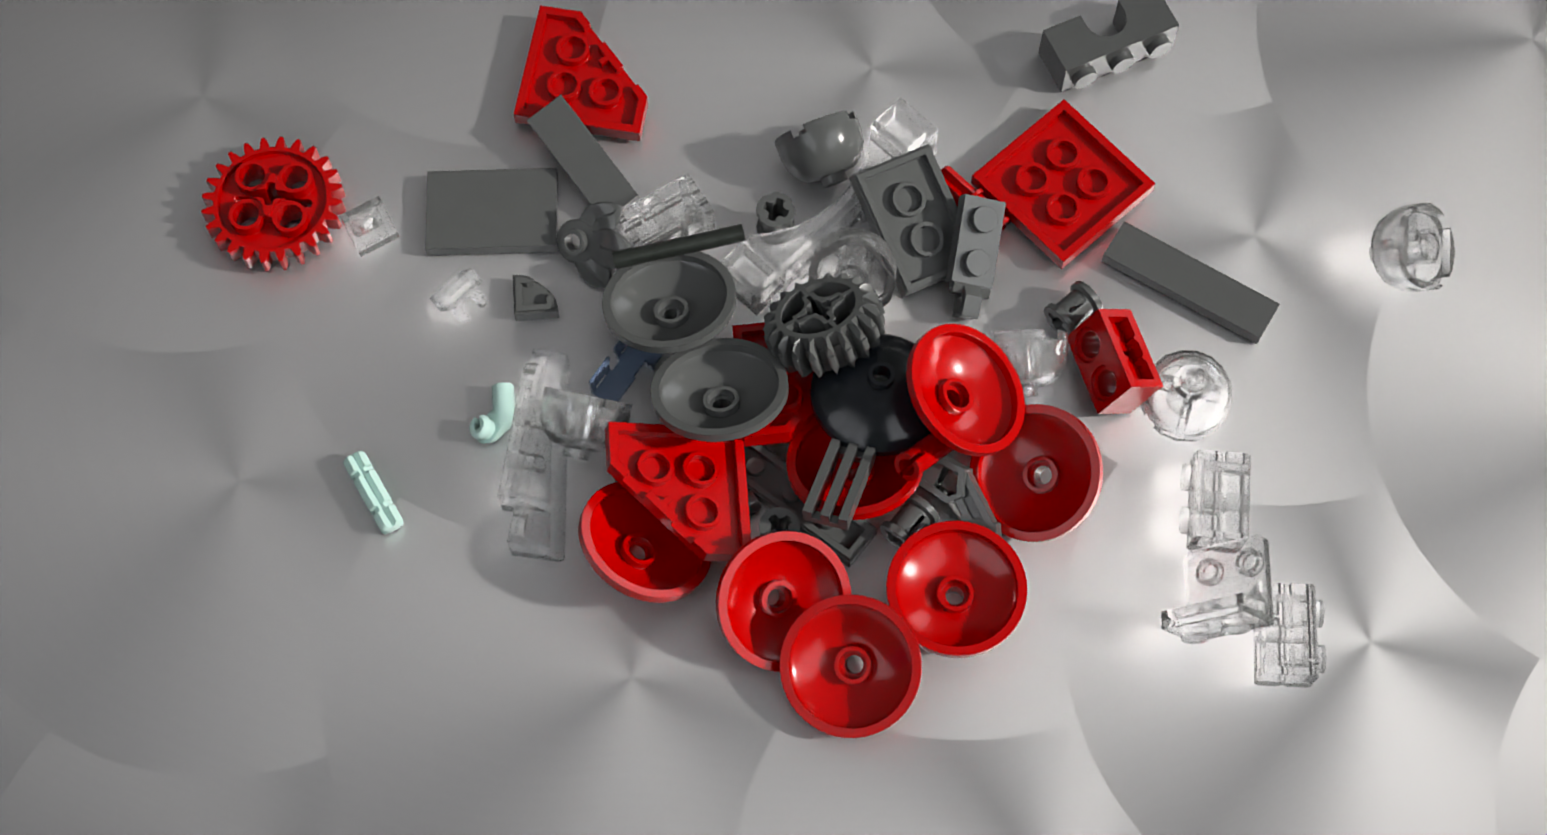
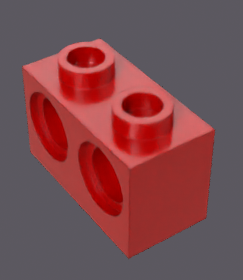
M1098 309L1066 336L1074 360L1078 365L1091 401L1098 414H1130L1164 387L1131 309Z

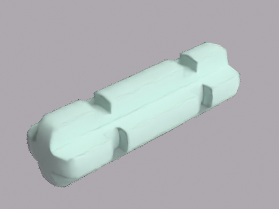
M357 451L347 456L343 464L351 479L354 480L353 482L371 515H374L373 518L381 533L390 534L403 525V519L396 506L393 505L391 497L378 474L373 470L374 468L366 453Z

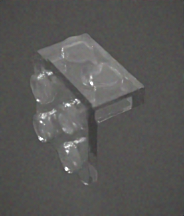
M1256 534L1189 551L1184 557L1186 606L1161 611V629L1181 637V641L1188 644L1205 643L1210 639L1226 635L1246 634L1253 629L1274 625L1268 540Z

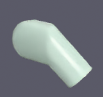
M502 382L494 384L492 386L493 410L487 415H480L479 419L476 417L472 419L469 431L478 442L482 444L494 443L514 425L516 420L514 385L511 383Z

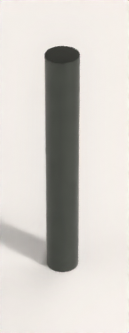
M742 224L615 251L612 252L616 270L744 242L745 235Z

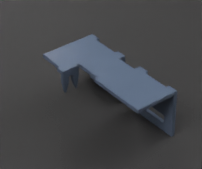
M619 340L613 348V352L616 354V359L619 362L611 370L609 364L610 357L607 356L589 380L591 393L615 407L636 379L634 376L642 365L653 371L663 354L643 352L629 346L621 353L626 344Z

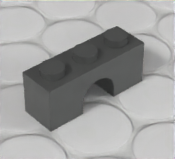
M1118 0L1112 22L1118 33L1112 36H1101L1092 32L1081 15L1043 30L1038 53L1060 92L1073 87L1076 89L1087 87L1098 77L1111 72L1115 74L1124 72L1135 62L1148 57L1155 59L1166 54L1173 47L1179 23L1165 0Z

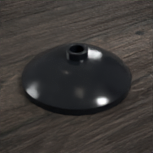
M883 334L879 337L880 345L875 348H869L868 358L856 359L855 367L849 365L841 367L838 374L833 370L826 371L820 378L814 372L811 381L810 400L813 413L821 428L829 437L841 440V446L848 447L849 443L858 444V451L865 452L866 447L869 446L876 448V456H892L905 452L931 432L926 428L915 411L907 386V362L910 351L915 343L899 336ZM882 375L887 377L888 380L878 381L874 376Z

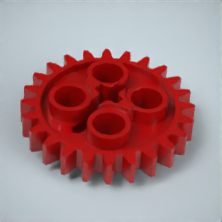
M280 136L275 147H270L267 140L261 138L260 149L254 150L248 143H245V155L242 157L230 151L228 155L232 164L229 167L223 164H216L215 167L221 177L207 178L206 182L212 192L202 194V199L207 208L201 210L206 223H208L206 228L211 238H215L214 241L220 251L227 250L233 262L243 256L247 268L251 269L257 260H260L264 270L269 271L273 261H279L282 269L287 270L289 258L295 257L297 262L303 265L305 264L303 253L307 250L317 256L320 255L316 244L319 240L330 244L333 242L328 228L341 229L342 225L337 215L346 213V208L341 200L346 197L342 184H339L341 179L337 169H332L333 167L328 156L320 158L315 146L310 147L304 152L301 140L297 139L290 148H287L284 138ZM255 180H263L257 186L248 187ZM298 182H306L300 188H291L294 184ZM257 218L253 224L242 226L246 220ZM293 220H301V222L294 227H285L289 222Z

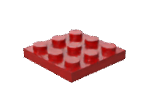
M1065 99L976 171L971 178V184L976 189L982 188L987 199L1006 202L1004 214L1061 270L1150 195L1156 184Z

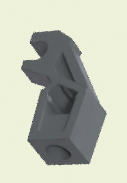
M946 455L923 472L919 486L945 503H956L962 514L961 521L984 526L1002 537L1001 523L997 522L973 475L972 468ZM949 470H952L953 474L958 475L956 494L953 490H947L941 486Z

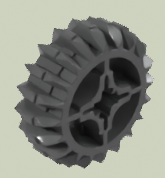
M828 272L821 279L815 280L811 276L810 281L807 283H795L794 289L790 292H780V301L770 303V312L764 316V339L771 355L777 356L780 359L781 364L784 365L788 373L798 371L802 378L812 372H815L819 378L826 371L833 370L838 374L839 368L846 365L855 367L856 359L868 358L869 348H875L880 345L879 337L885 333V318L883 315L885 311L871 283H864L860 276L849 278L846 272L841 273L837 277H832Z

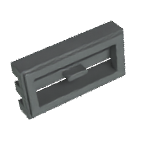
M832 438L802 509L803 520L848 530L877 458L876 448L867 446L865 452L858 451V444L849 443L848 447L841 446V440ZM840 458L842 459L822 511L819 512L818 508ZM853 462L860 463L840 515H833Z

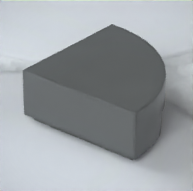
M513 275L514 316L516 321L560 318L556 299L549 290L529 276Z

